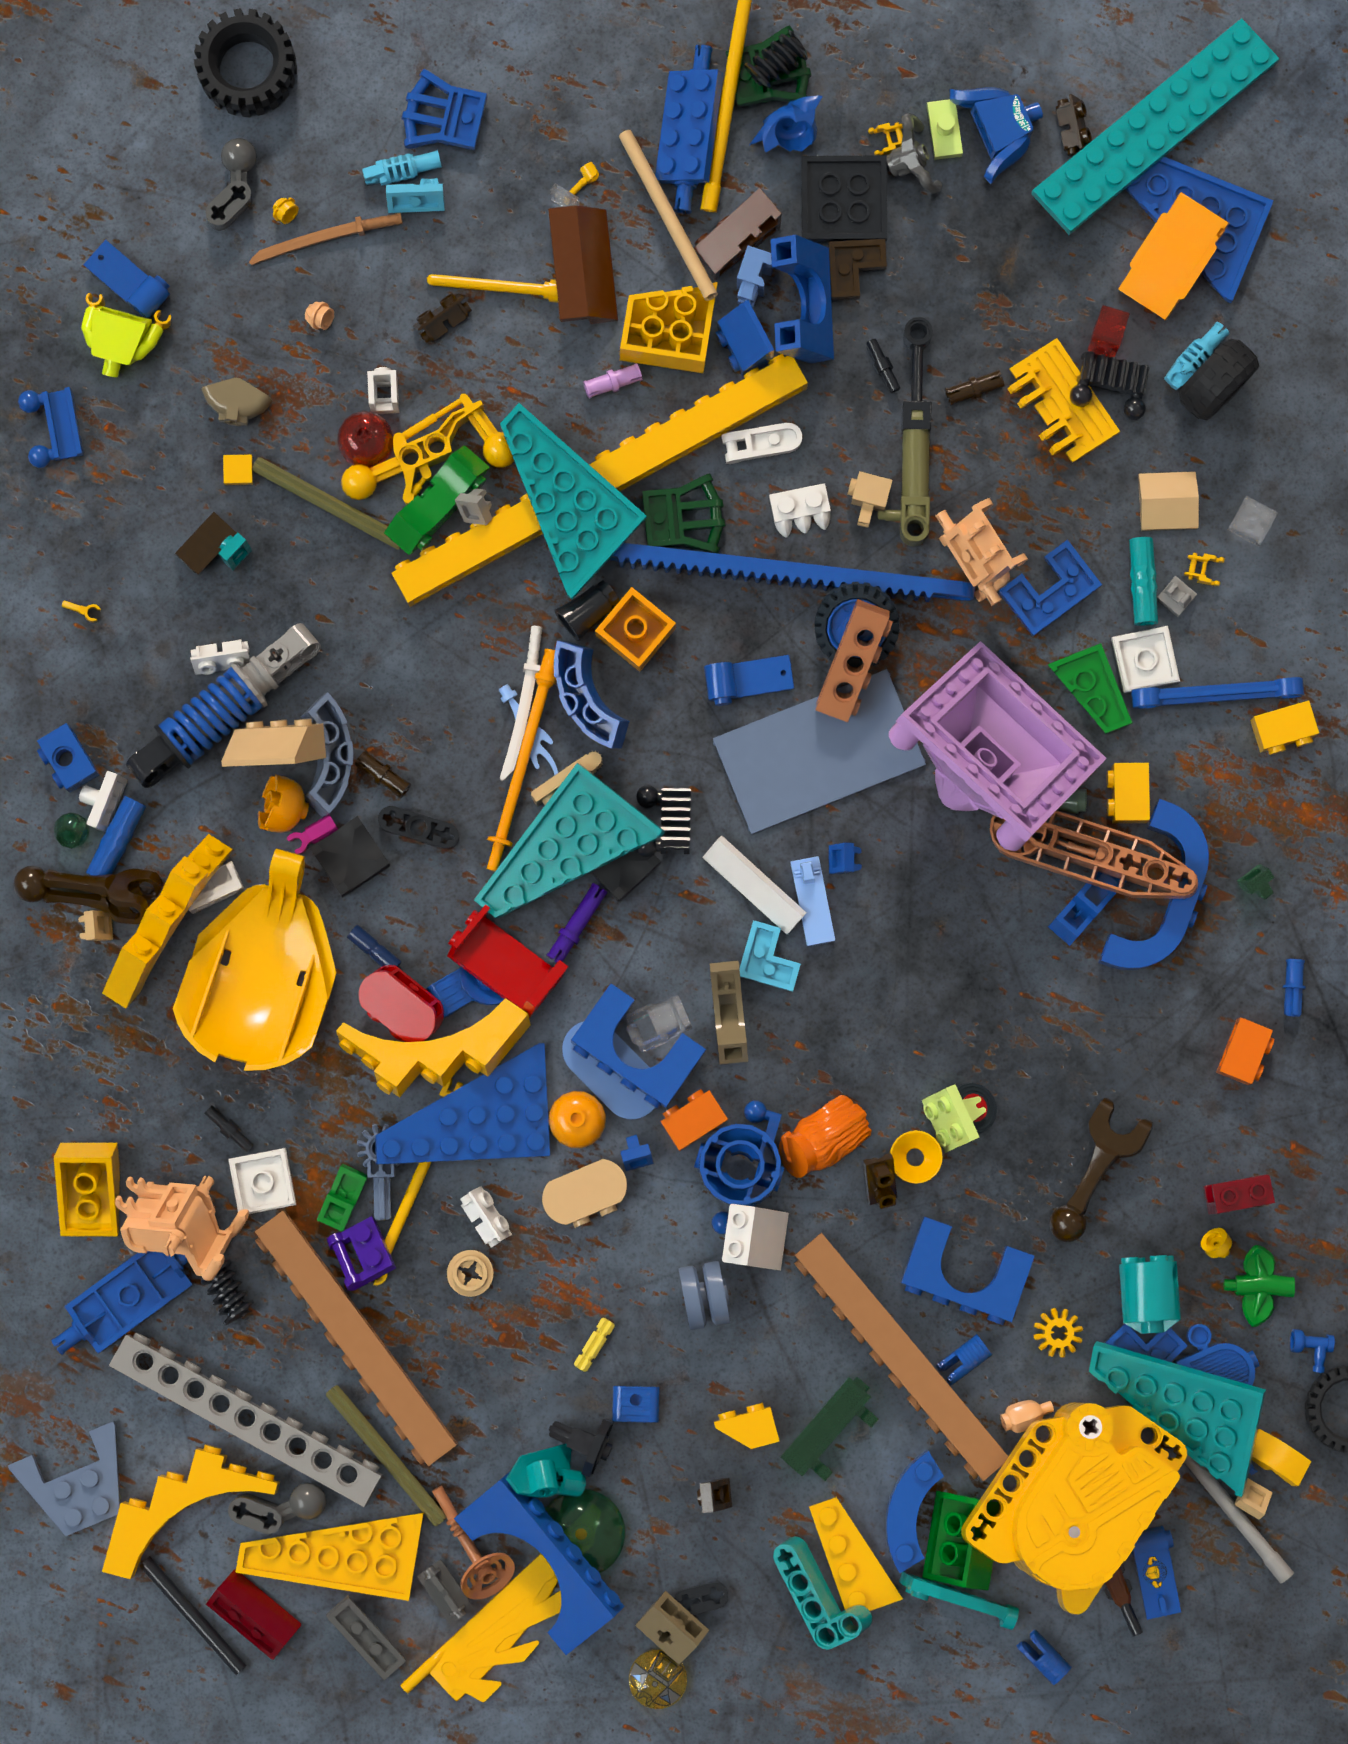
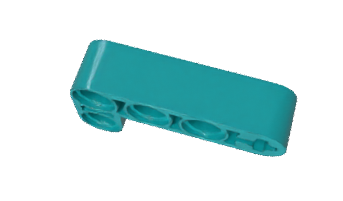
M790 1537L775 1548L773 1553L775 1564L817 1646L826 1650L832 1649L856 1638L870 1627L872 1615L865 1606L855 1605L840 1611L807 1543L802 1538ZM801 1575L805 1576V1578L808 1581V1584H805L801 1580ZM814 1601L820 1605L821 1611L815 1607ZM851 1617L857 1620L859 1627L852 1623ZM827 1628L833 1631L835 1638L830 1636Z

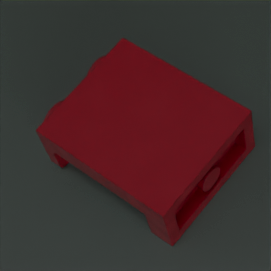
M1268 1174L1203 1186L1208 1215L1275 1203L1271 1179Z

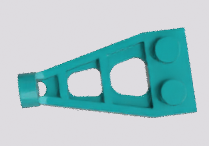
M902 1572L899 1583L906 1587L905 1592L910 1593L911 1596L928 1601L929 1596L996 1616L1000 1620V1627L1013 1630L1019 1616L1018 1607L1009 1604L1004 1606L906 1572Z

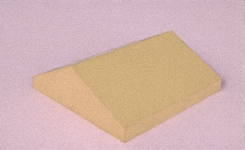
M1196 472L1138 474L1141 531L1198 529L1199 494Z

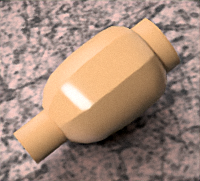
M1033 1400L1021 1401L1008 1406L1005 1413L1000 1415V1420L1005 1431L1012 1430L1015 1433H1021L1026 1431L1032 1422L1042 1420L1043 1415L1054 1412V1407L1051 1401L1042 1404Z

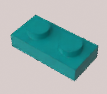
M237 532L234 537L230 535L221 543L219 547L221 551L218 554L224 563L234 571L252 549L247 540Z

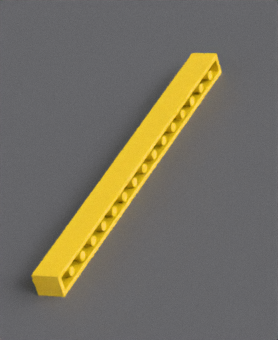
M780 354L768 362L769 366L759 370V368H755L744 375V380L736 384L732 381L723 385L719 389L720 393L710 398L709 395L701 397L694 402L695 406L687 411L680 409L669 416L670 420L662 425L659 422L650 425L644 430L645 434L636 439L634 436H631L619 444L620 448L612 452L605 450L595 456L596 461L589 465L621 492L721 437L722 434L732 431L807 389L808 382L795 359L789 356L784 357L783 354ZM527 493L520 498L521 502L512 507L508 504L496 510V516L492 517L487 525L472 523L470 525L471 529L463 534L456 532L445 539V544L437 548L433 545L420 552L421 557L411 562L410 559H407L396 565V571L392 572V576L409 607L542 535V530Z

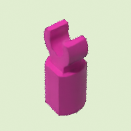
M330 814L305 827L303 833L295 832L290 834L287 840L289 842L294 839L302 841L301 847L294 851L295 854L301 855L308 849L309 844H316L337 831L338 828Z

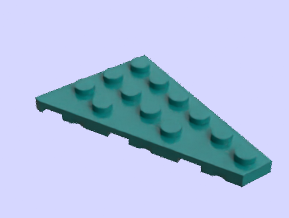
M518 403L503 419L500 426L567 596L573 600L646 520L647 516L525 407Z
M577 763L474 901L481 907H484L486 904L490 907L488 912L495 918H500L662 837L665 831L585 767Z
M1096 1341L1093 1347L1089 1372L1099 1381L1105 1382L1115 1394L1118 1392L1133 1405L1132 1408L1180 1440L1185 1445L1188 1456L1200 1466L1206 1467L1217 1480L1220 1478L1235 1491L1234 1494L1236 1496L1242 1497L1245 1493L1266 1389Z

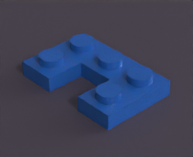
M1068 539L1044 557L1045 561L1060 579L1059 582L1039 596L1021 573L998 591L1032 637L1102 586Z

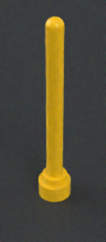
M430 274L427 277V283L431 286L541 295L544 299H549V302L558 303L555 279H551L550 282H545L544 284L436 274Z

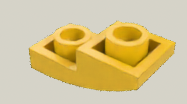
M1258 1429L1251 1460L1264 1470H1272L1291 1486H1299L1311 1461L1286 1443Z

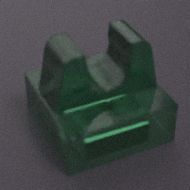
M1261 864L1237 880L1242 890L1250 894L1256 893L1258 897L1262 896L1264 900L1274 893L1268 882L1275 877L1269 868Z

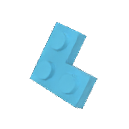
M753 920L739 968L740 977L793 992L801 964L773 956L781 928Z

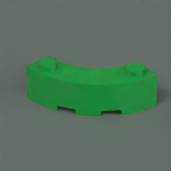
M465 445L449 456L441 469L430 481L432 485L421 496L417 495L395 515L384 534L408 555L418 548L423 551L433 538L431 536L458 509L455 502L460 493L469 494L475 488L480 489L487 480L484 475L490 467Z

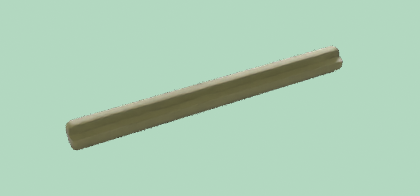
M261 457L255 461L252 468L255 473L391 547L400 549L396 543L384 534L388 527L385 524Z
M338 1385L333 1386L326 1393V1397L434 1526L441 1524L446 1519L443 1510Z

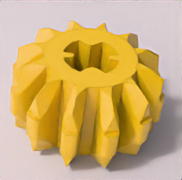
M1052 1308L1050 1312L1052 1319L1045 1313H1042L1040 1317L1045 1322V1325L1040 1323L1034 1324L1035 1328L1042 1329V1333L1033 1335V1338L1035 1340H1045L1038 1346L1039 1350H1044L1050 1345L1048 1356L1053 1357L1057 1347L1059 1356L1063 1358L1066 1354L1065 1346L1071 1353H1074L1076 1349L1071 1344V1341L1076 1343L1082 1342V1338L1074 1336V1332L1083 1331V1327H1072V1324L1078 1320V1317L1074 1315L1067 1321V1309H1063L1060 1318H1058L1056 1308ZM1053 1326L1057 1328L1064 1327L1065 1332H1062V1334H1065V1337L1062 1340L1051 1337V1334L1054 1333L1051 1331Z

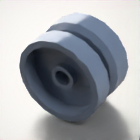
M719 1261L704 1263L702 1270L705 1282H699L697 1269L693 1265L679 1268L690 1330L705 1328L706 1317L704 1309L709 1308L712 1322L716 1326L730 1323L727 1307L730 1302L726 1281L721 1275Z

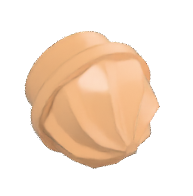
M314 302L306 309L305 319L312 328L326 330L333 322L334 310L325 302Z

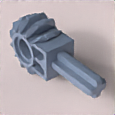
M374 1124L372 1125L374 1135L372 1136L367 1130H364L362 1134L368 1141H357V1145L366 1147V1150L358 1152L357 1156L364 1157L368 1155L369 1157L364 1161L363 1166L367 1167L368 1178H373L375 1220L391 1219V1177H396V1166L400 1164L376 1165V1154L373 1147L375 1135L380 1133L378 1125ZM384 1124L382 1131L389 1128V1125Z

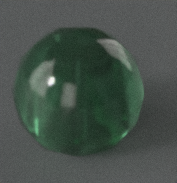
M67 813L59 817L54 824V837L57 843L70 849L81 847L89 837V825L86 824V819L76 813Z

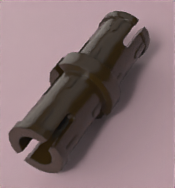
M998 369L995 372L978 378L972 376L966 382L945 388L949 404L954 405L957 402L972 397L977 399L983 393L1005 387L1003 377H1000V370Z
M366 750L361 753L357 759L358 761L355 762V766L374 778V782L377 785L382 784L400 799L404 797L411 787L409 782L392 771L390 765H384Z

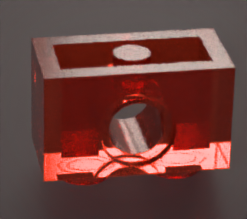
M1102 305L1087 350L1093 351L1097 355L1105 354L1106 357H1115L1120 347L1130 313Z

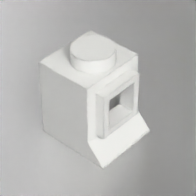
M379 367L374 369V371H367L368 399L371 414L400 413L396 370ZM377 387H391V398H378Z

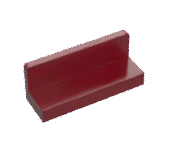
M236 1569L230 1573L206 1603L209 1608L272 1660L275 1659L301 1627V1623L243 1574L236 1573Z

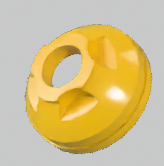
M915 1130L902 1134L895 1140L890 1150L894 1159L895 1174L909 1183L917 1184L930 1180L937 1174L942 1165L943 1156L939 1143L933 1136L923 1131ZM911 1149H918L924 1155V1160L919 1166H912L907 1162L906 1155Z

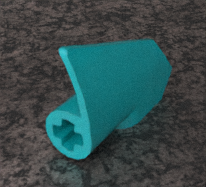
M567 1444L521 1455L506 1478L517 1494L541 1498L555 1494L578 1497L583 1493L586 1486V1478L581 1474L582 1472L570 1469L572 1449L566 1447Z

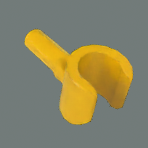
M592 162L580 168L583 178L567 193L571 199L583 186L598 179L599 172Z
M65 600L62 603V607L85 615L87 621L92 623L98 621L95 618H90L87 614L90 609L101 611L98 605L91 604L85 607Z

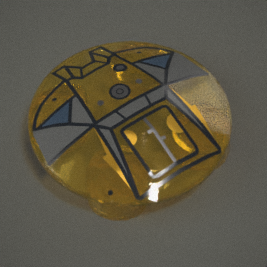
M652 1649L640 1655L631 1666L629 1672L630 1690L635 1699L646 1707L652 1709L670 1707L682 1697L686 1689L687 1673L683 1663L681 1662L678 1665L663 1650Z

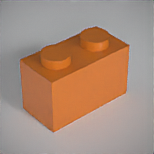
M1238 1018L1216 1073L1246 1085H1251L1254 1080L1258 1082L1264 1069V1065L1260 1064L1264 1053L1267 1055L1270 1053L1275 1040L1271 1037L1273 1030L1244 1018Z
M700 1089L687 1098L689 1103L684 1107L679 1108L678 1105H675L663 1113L665 1119L660 1122L679 1151L728 1121V1118L710 1090L704 1093Z

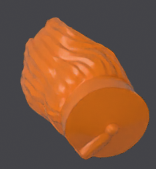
M840 1095L829 1101L815 1113L802 1118L792 1133L788 1131L781 1136L779 1155L785 1169L792 1176L801 1178L811 1171L822 1170L839 1162L871 1136L872 1130L868 1127L869 1122L866 1120L867 1114L865 1110L858 1104H854L849 1097Z

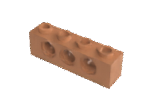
M857 599L817 699L816 711L848 722L850 715L856 716L861 704V699H858L861 688L867 689L872 676L871 673H868L872 662L875 664L878 662L882 647L878 646L882 636L887 638L893 621L889 620L888 610ZM862 630H869L874 636L869 641H862L857 635ZM852 656H858L863 660V664L859 667H851L847 660ZM842 682H847L851 684L853 689L849 693H841L838 691L837 686Z

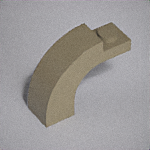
M739 961L711 963L710 976L719 1063L748 1062Z

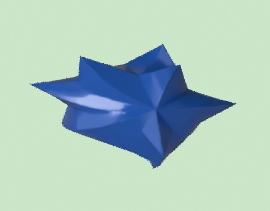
M807 96L792 100L787 105L771 113L763 120V127L750 145L763 141L765 153L777 145L789 152L792 150L800 152L805 150L816 139L818 129L815 122V109L823 96Z

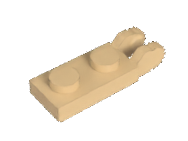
M592 751L588 755H584L531 792L532 800L537 806L541 803L546 805L577 763L581 764L592 774L596 773V770L602 768L601 765H603L601 754Z

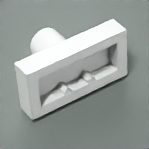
M107 771L100 790L87 785L82 788L79 800L93 806L86 823L87 825L106 833L126 787L127 779Z

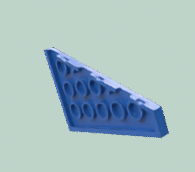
M1163 157L1130 184L1126 191L1155 223L1162 213H1168L1181 192L1230 223L1217 242V249L1201 274L1226 302L1232 303L1273 200Z
M536 1044L497 1066L488 1077L484 1074L375 1135L376 1165L550 1156L545 1044Z

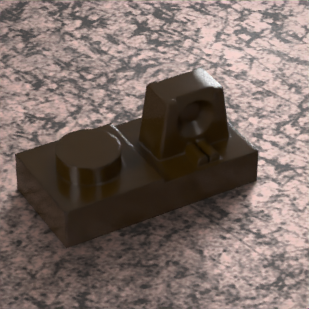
M729 1478L699 1483L700 1489L697 1491V1500L699 1506H702V1513H711L732 1507Z

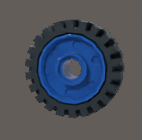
M852 582V584L848 585L847 583L842 584L837 589L835 587L822 599L815 616V635L821 651L824 655L828 656L829 660L833 661L855 603L859 599L888 610L889 620L893 621L887 638L882 636L878 646L882 647L878 662L876 664L871 663L873 666L879 664L880 660L886 659L890 651L892 652L899 636L900 622L894 602L891 601L890 596L886 592L883 593L879 587H873L870 583L864 582V584H859V582ZM862 630L857 636L862 641H869L874 635L869 630ZM852 656L847 660V663L851 667H859L863 664V660L858 656Z

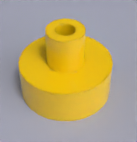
M1214 1228L1203 1236L1201 1247L1209 1257L1225 1258L1230 1253L1229 1249L1232 1246V1239L1224 1229Z

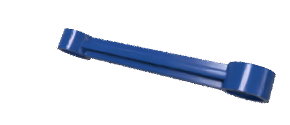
M1291 677L1274 681L1163 689L1156 687L1134 689L1131 691L1133 709H1148L1164 705L1263 698H1297L1304 696L1303 678Z

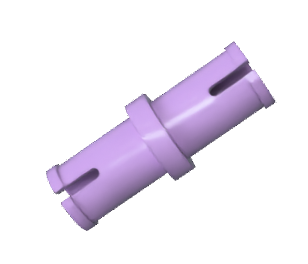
M635 363L617 371L608 370L605 375L585 380L583 384L586 394L590 399L611 390L617 392L620 387L642 381L643 379L640 368Z

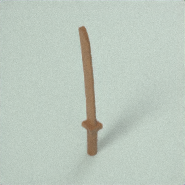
M400 212L362 220L361 216L355 217V222L320 230L259 250L249 263L250 265H255L325 241L356 233L359 236H363L365 231L403 224L402 215Z

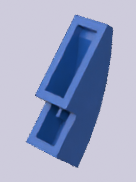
M1098 872L1095 878L1097 881L1116 887L1119 886L1121 880ZM1086 883L1048 927L1070 946L1116 892Z

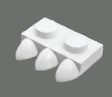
M825 483L769 495L776 529L785 538L789 536L792 530L793 520L797 528L804 534H807L810 529L811 517L814 518L816 524L823 530H826L828 527L831 510Z

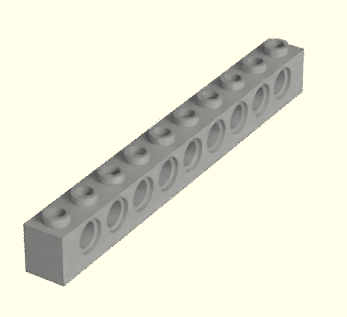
M136 1332L134 1336L130 1334L125 1335L109 1364L110 1367L363 1507L367 1505L383 1476L382 1473L378 1472L380 1468L378 1465L367 1459H364L363 1462L352 1457L354 1455L353 1451L342 1445H339L336 1449L327 1444L329 1438L316 1431H313L312 1434L307 1433L301 1429L302 1423L289 1416L286 1420L276 1415L278 1410L264 1402L261 1406L251 1402L250 1400L253 1396L238 1388L233 1392L225 1387L226 1381L213 1374L210 1378L200 1373L202 1368L188 1360H186L185 1364L174 1359L176 1356L174 1352L163 1346L159 1350L150 1346L151 1340ZM143 1353H148L153 1358V1365L148 1370L143 1369L139 1364V1358ZM169 1367L175 1368L179 1374L178 1380L174 1384L168 1383L164 1377V1373ZM194 1381H199L204 1386V1393L199 1398L192 1396L190 1393V1385ZM219 1395H224L229 1399L230 1405L225 1412L219 1411L215 1406V1400ZM245 1409L251 1410L255 1415V1421L251 1426H246L241 1422L240 1415ZM270 1423H274L280 1428L281 1434L277 1440H271L266 1435V1427ZM296 1437L302 1438L306 1443V1450L302 1454L293 1452L291 1448V1442ZM320 1452L330 1454L332 1462L328 1468H322L317 1464L316 1458ZM345 1466H352L356 1469L357 1478L354 1482H347L343 1479L342 1470Z

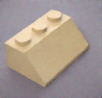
M312 719L294 720L295 725H288L287 720L270 721V726H263V721L246 722L245 728L234 730L221 761L222 767L297 764L326 758L323 723L312 724Z

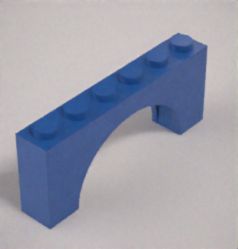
M507 1473L454 1519L472 1541L490 1533L509 1534L528 1542L545 1557L557 1577L561 1591L560 1614L554 1626L547 1633L564 1654L567 1655L614 1618L624 1608V1605L620 1602L619 1596L601 1579L598 1570L592 1567L583 1557L579 1547L573 1544L564 1534L561 1525L554 1521L546 1512L542 1502L532 1496L517 1494L506 1480L509 1475Z

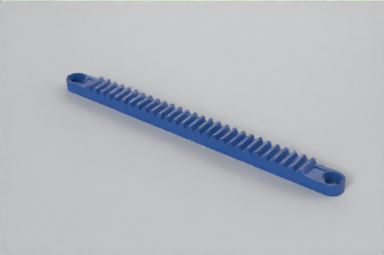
M624 543L609 559L610 561H618L619 566L622 568L628 562L631 569H635L637 564H641L643 570L652 565L653 570L658 571L660 566H663L666 573L671 568H675L677 574H680L683 569H686L688 575L697 570L701 577L705 572H709L711 578H714L716 573H720L722 579L731 574L733 580H737L739 575H741L745 582H748L750 577H754L756 583L765 578L767 584H771L773 579H776L780 586L784 581H788L790 587L799 582L801 588L810 583L812 589H816L820 584L824 591H827L829 586L836 587L837 589L845 583L848 585L852 584V582H859V584L866 582L870 583L873 587H879L883 593L889 592L893 599L899 593L903 600L912 595L914 601H918L920 596H924L925 602H929L932 597L971 601L974 600L975 587L971 583L629 543Z

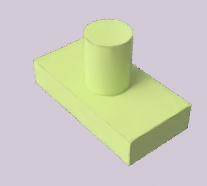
M950 99L927 102L934 160L962 157L963 150L956 104L952 103Z

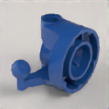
M757 1100L746 1104L744 1115L752 1123H759L763 1120L769 1121L766 1132L753 1125L733 1124L720 1128L708 1138L706 1143L701 1142L694 1168H698L704 1186L716 1199L728 1205L737 1204L755 1207V1205L760 1204L773 1191L778 1192L785 1168L781 1166V1158L774 1143L782 1114L767 1110L766 1106ZM725 1152L730 1153L731 1156L744 1155L751 1162L753 1160L759 1162L754 1180H749L748 1178L735 1180L729 1176L727 1171L726 1173L722 1172L720 1169ZM721 1211L713 1216L711 1225L715 1232L726 1234L728 1212Z

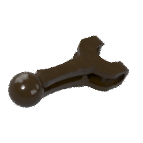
M27 866L22 868L14 878V890L17 896L26 902H38L43 899L46 903L61 902L84 905L109 913L114 921L125 924H140L148 908L146 900L157 898L163 888L162 879L156 872L134 868L124 870L115 875H75L51 869L45 871L38 866ZM148 882L153 885V888L141 886L140 884ZM130 907L136 908L139 913L132 911Z
M1108 1098L1101 1100L1089 1121V1131L1095 1142V1148L1087 1172L1067 1205L1060 1206L1054 1210L1049 1220L1050 1230L1058 1240L1073 1242L1084 1234L1087 1224L1084 1214L1099 1182L1119 1158L1133 1157L1142 1151L1153 1129V1122L1142 1119L1131 1133L1117 1134L1111 1129L1109 1124L1114 1112V1104Z

